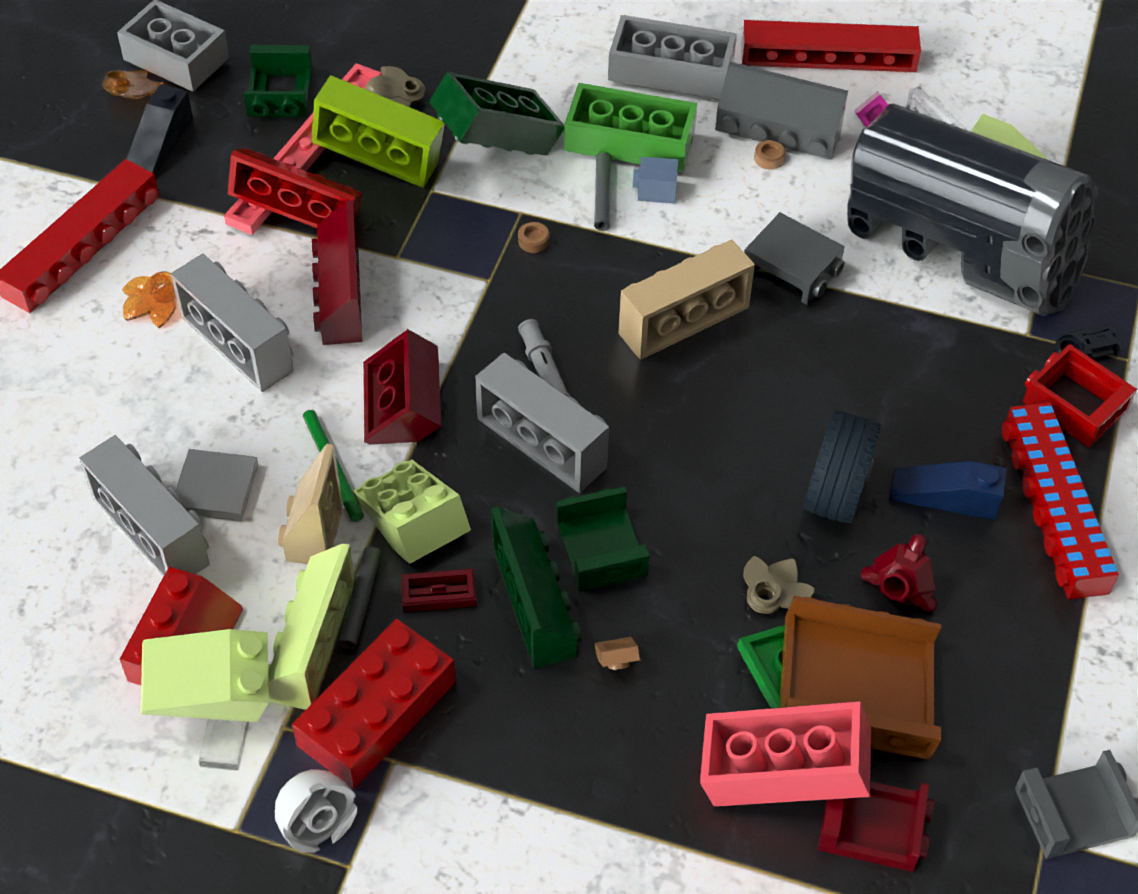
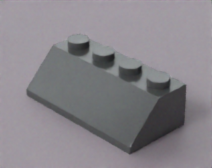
M730 61L717 107L715 130L760 142L773 140L782 144L784 148L831 160L841 135L848 90Z

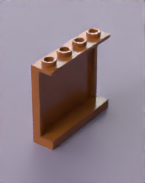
M794 596L785 616L779 708L860 701L871 725V749L930 760L941 742V727L934 725V641L941 630V624L927 622L919 618L912 619L891 615L884 611L876 612L856 608L848 604L820 601L812 597Z

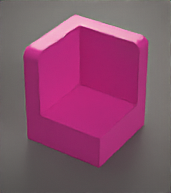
M877 91L854 111L863 124L868 127L886 109L888 104Z

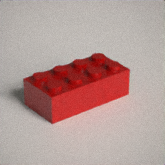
M396 618L292 723L296 745L355 790L456 683L454 659Z

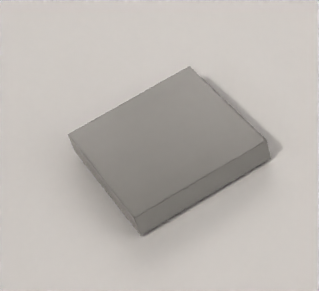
M189 449L175 490L182 500V506L188 512L190 510L195 511L198 516L242 521L257 471L258 459L254 456Z

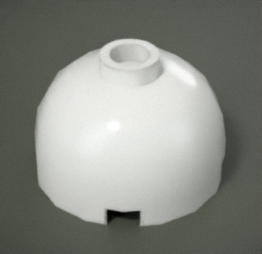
M311 769L301 772L290 779L280 790L275 801V821L283 837L291 847L299 852L313 853L321 850L317 846L319 843L331 836L333 844L351 827L357 814V806L353 803L356 796L342 779L330 771Z

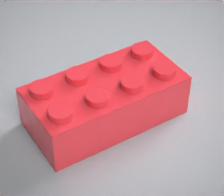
M860 701L706 714L700 784L714 807L870 797V722Z

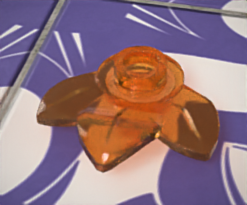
M147 70L110 71L104 75L105 80L102 82L103 89L110 92V94L131 99L153 95L159 85H163V83L146 79L148 77Z
M162 271L155 273L151 277L139 276L133 278L122 289L128 296L123 305V317L126 321L149 314L155 326L161 328L174 314L176 309L174 299L176 295L170 272Z

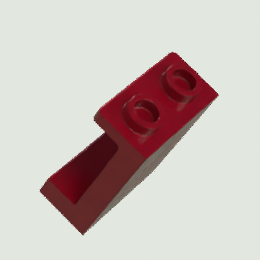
M870 781V797L826 799L818 851L913 872L918 858L925 859L928 851L929 835L923 834L924 822L930 823L934 808V799L928 798L929 784L921 782L918 791Z

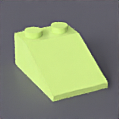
M227 629L143 640L141 715L257 722L268 706V632Z

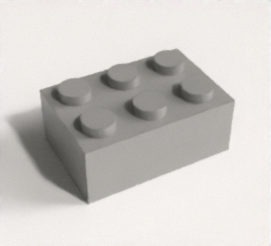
M153 0L117 32L123 60L193 92L230 58L225 30L158 0Z

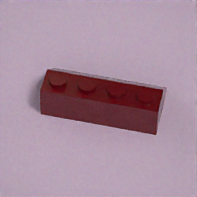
M346 201L317 225V239H312L313 258H318V263H312L313 281L319 282V287H313L314 307H319V312H313L315 332H321L323 345L363 342L359 248L353 201Z

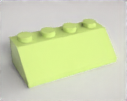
M340 544L311 556L306 570L299 572L296 582L297 595L294 601L290 600L287 604L285 611L286 625L283 632H278L273 645V653L275 655L272 663L268 664L269 702L306 710L317 699L355 584L350 545Z

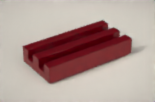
M474 569L401 574L403 612L477 606ZM464 582H467V585H455V586H446V585H445V584H451V583H464ZM431 585L430 588L409 589V587Z

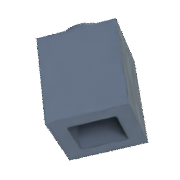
M641 157L640 169H634L632 188H638V201L675 204L678 159Z

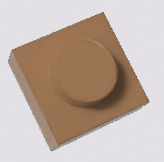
M632 637L595 643L596 657L603 667L608 666L609 669L613 670L629 667L630 662L640 660L638 645Z

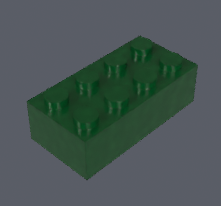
M447 72L429 101L437 112V117L447 124L453 132L452 136L462 144L473 143L486 148L497 147L509 152L515 150L529 155L540 154L547 156L564 131L562 121L535 89Z

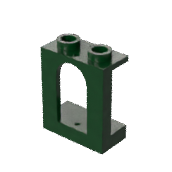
M250 45L249 54L252 70L249 91H244L247 116L307 117L313 70L310 45ZM268 76H296L295 91H266Z

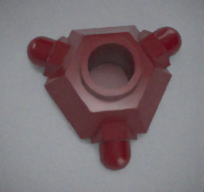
M916 534L911 538L909 544H897L874 559L875 564L866 566L861 570V578L865 582L879 586V591L889 599L909 606L914 604L927 613H931L937 608V601L932 596L934 595L932 592L935 591L931 560L926 557L927 553L924 552L927 545L925 536Z

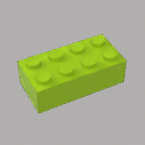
M330 75L314 99L311 142L424 188L439 162L445 123L433 116Z

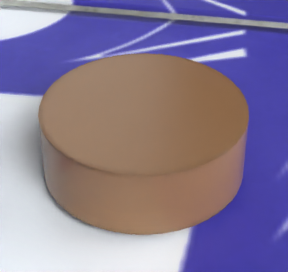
M773 140L762 141L755 148L754 160L761 168L777 169L783 165L786 151L779 142Z
M529 222L522 225L518 230V244L522 250L529 253H538L548 247L550 233L545 225L538 222Z

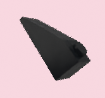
M162 84L159 85L146 104L127 160L156 175L193 119L188 91Z

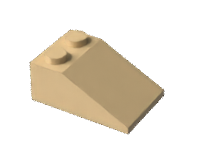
M333 444L325 445L299 480L295 496L290 495L288 498L286 513L289 518L287 525H281L278 537V544L283 547L285 558L288 562L308 564L311 556L334 547L343 511V501Z

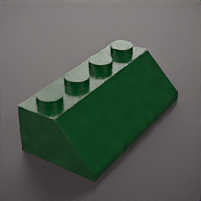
M499 506L491 508L493 551L533 669L576 658L577 643L582 641L581 632L577 621H570L568 611H570L569 598L565 589L559 590L557 581L560 580L559 571L555 560L549 561L546 552H549V545L544 530L538 531L535 520L532 517Z

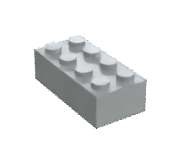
M621 15L609 51L608 81L720 99L730 61L734 62L737 33Z
M202 253L170 273L181 318L261 392L294 371L291 358L293 351L289 346V329L286 323L281 318L272 316L260 299L252 298L239 280H232L219 262H212Z
M502 353L475 376L477 419L578 493H581L607 469L609 426L600 416L592 415L582 408L574 398L565 396L555 389L547 379L538 377L528 370L523 362L514 360L506 353Z
M114 435L79 457L93 500L162 576H164L168 567L197 574L210 565L206 551L209 549V544L202 535L201 530L204 528L200 517L195 511L190 510L188 512L182 506L181 498L172 487L166 489L161 484L162 480L159 474L151 465L145 467L141 462L139 453L132 444L125 445L117 435Z

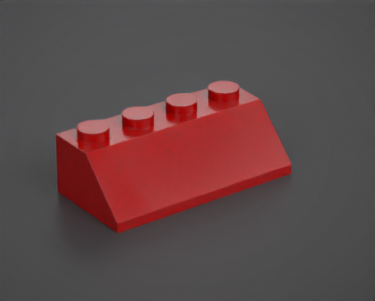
M246 148L233 150L231 154L228 195L315 228L346 201H353L355 220L360 212L363 193L354 190L352 187L343 186L320 175L309 173L289 163L280 162L260 152H254Z

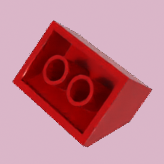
M168 567L119 659L127 681L141 686L143 640L234 629L243 611L242 605L205 577Z

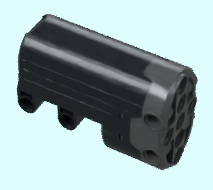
M893 103L887 105L886 109L867 128L861 131L855 145L851 162L847 223L851 232L863 239L869 238L884 221L902 227V249L909 258L915 261H923L939 243L962 252L961 272L967 285L1039 315L1047 316L1065 309L1081 278L1089 249L1092 245L1090 238L1095 226L1094 207L1098 190L1094 185L1092 177L1088 174Z

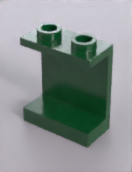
M625 486L615 489L606 488L583 496H569L564 500L556 501V524L578 591L648 576L650 555L646 544H638L626 510L627 490Z

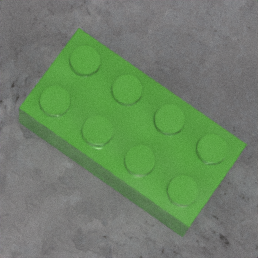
M578 83L564 124V151L597 156L599 153H608L611 159L637 164L641 163V157L678 159L677 171L684 172L695 132L698 103Z

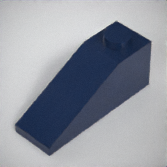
M974 461L895 468L890 500L995 520L1004 496L1007 468Z

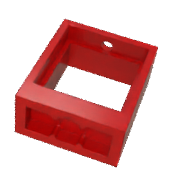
M1069 344L1060 353L1054 352L1040 372L1035 370L1029 375L1024 384L1027 390L1022 402L1026 405L1050 402L1060 428L1090 448L1129 410L1137 388ZM1062 375H1066L1103 400L1104 403L1090 416H1087L1049 390V388Z

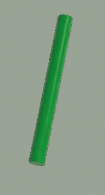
M307 410L303 413V419L320 453L325 445L330 444L315 410ZM336 456L343 505L350 520L358 522L363 519L364 514Z

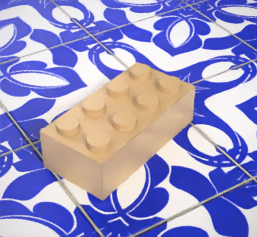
M731 239L723 244L715 245L697 256L689 257L671 268L658 271L643 281L630 284L621 290L619 335L641 360L748 309L755 264Z

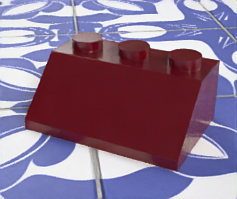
M407 329L363 361L364 442L369 445L419 442L441 427L438 346Z

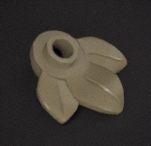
M394 66L381 67L382 76L373 77L365 87L370 92L404 104L407 107L416 105L425 95V86L419 79L409 77L402 69Z
M753 556L744 567L743 578L749 587L746 596L747 602L754 611L762 614L774 613L780 607L789 608L794 596L812 597L815 589L808 584L797 582L798 573L794 559L779 561L767 566L760 558ZM760 596H766L770 600L761 599Z

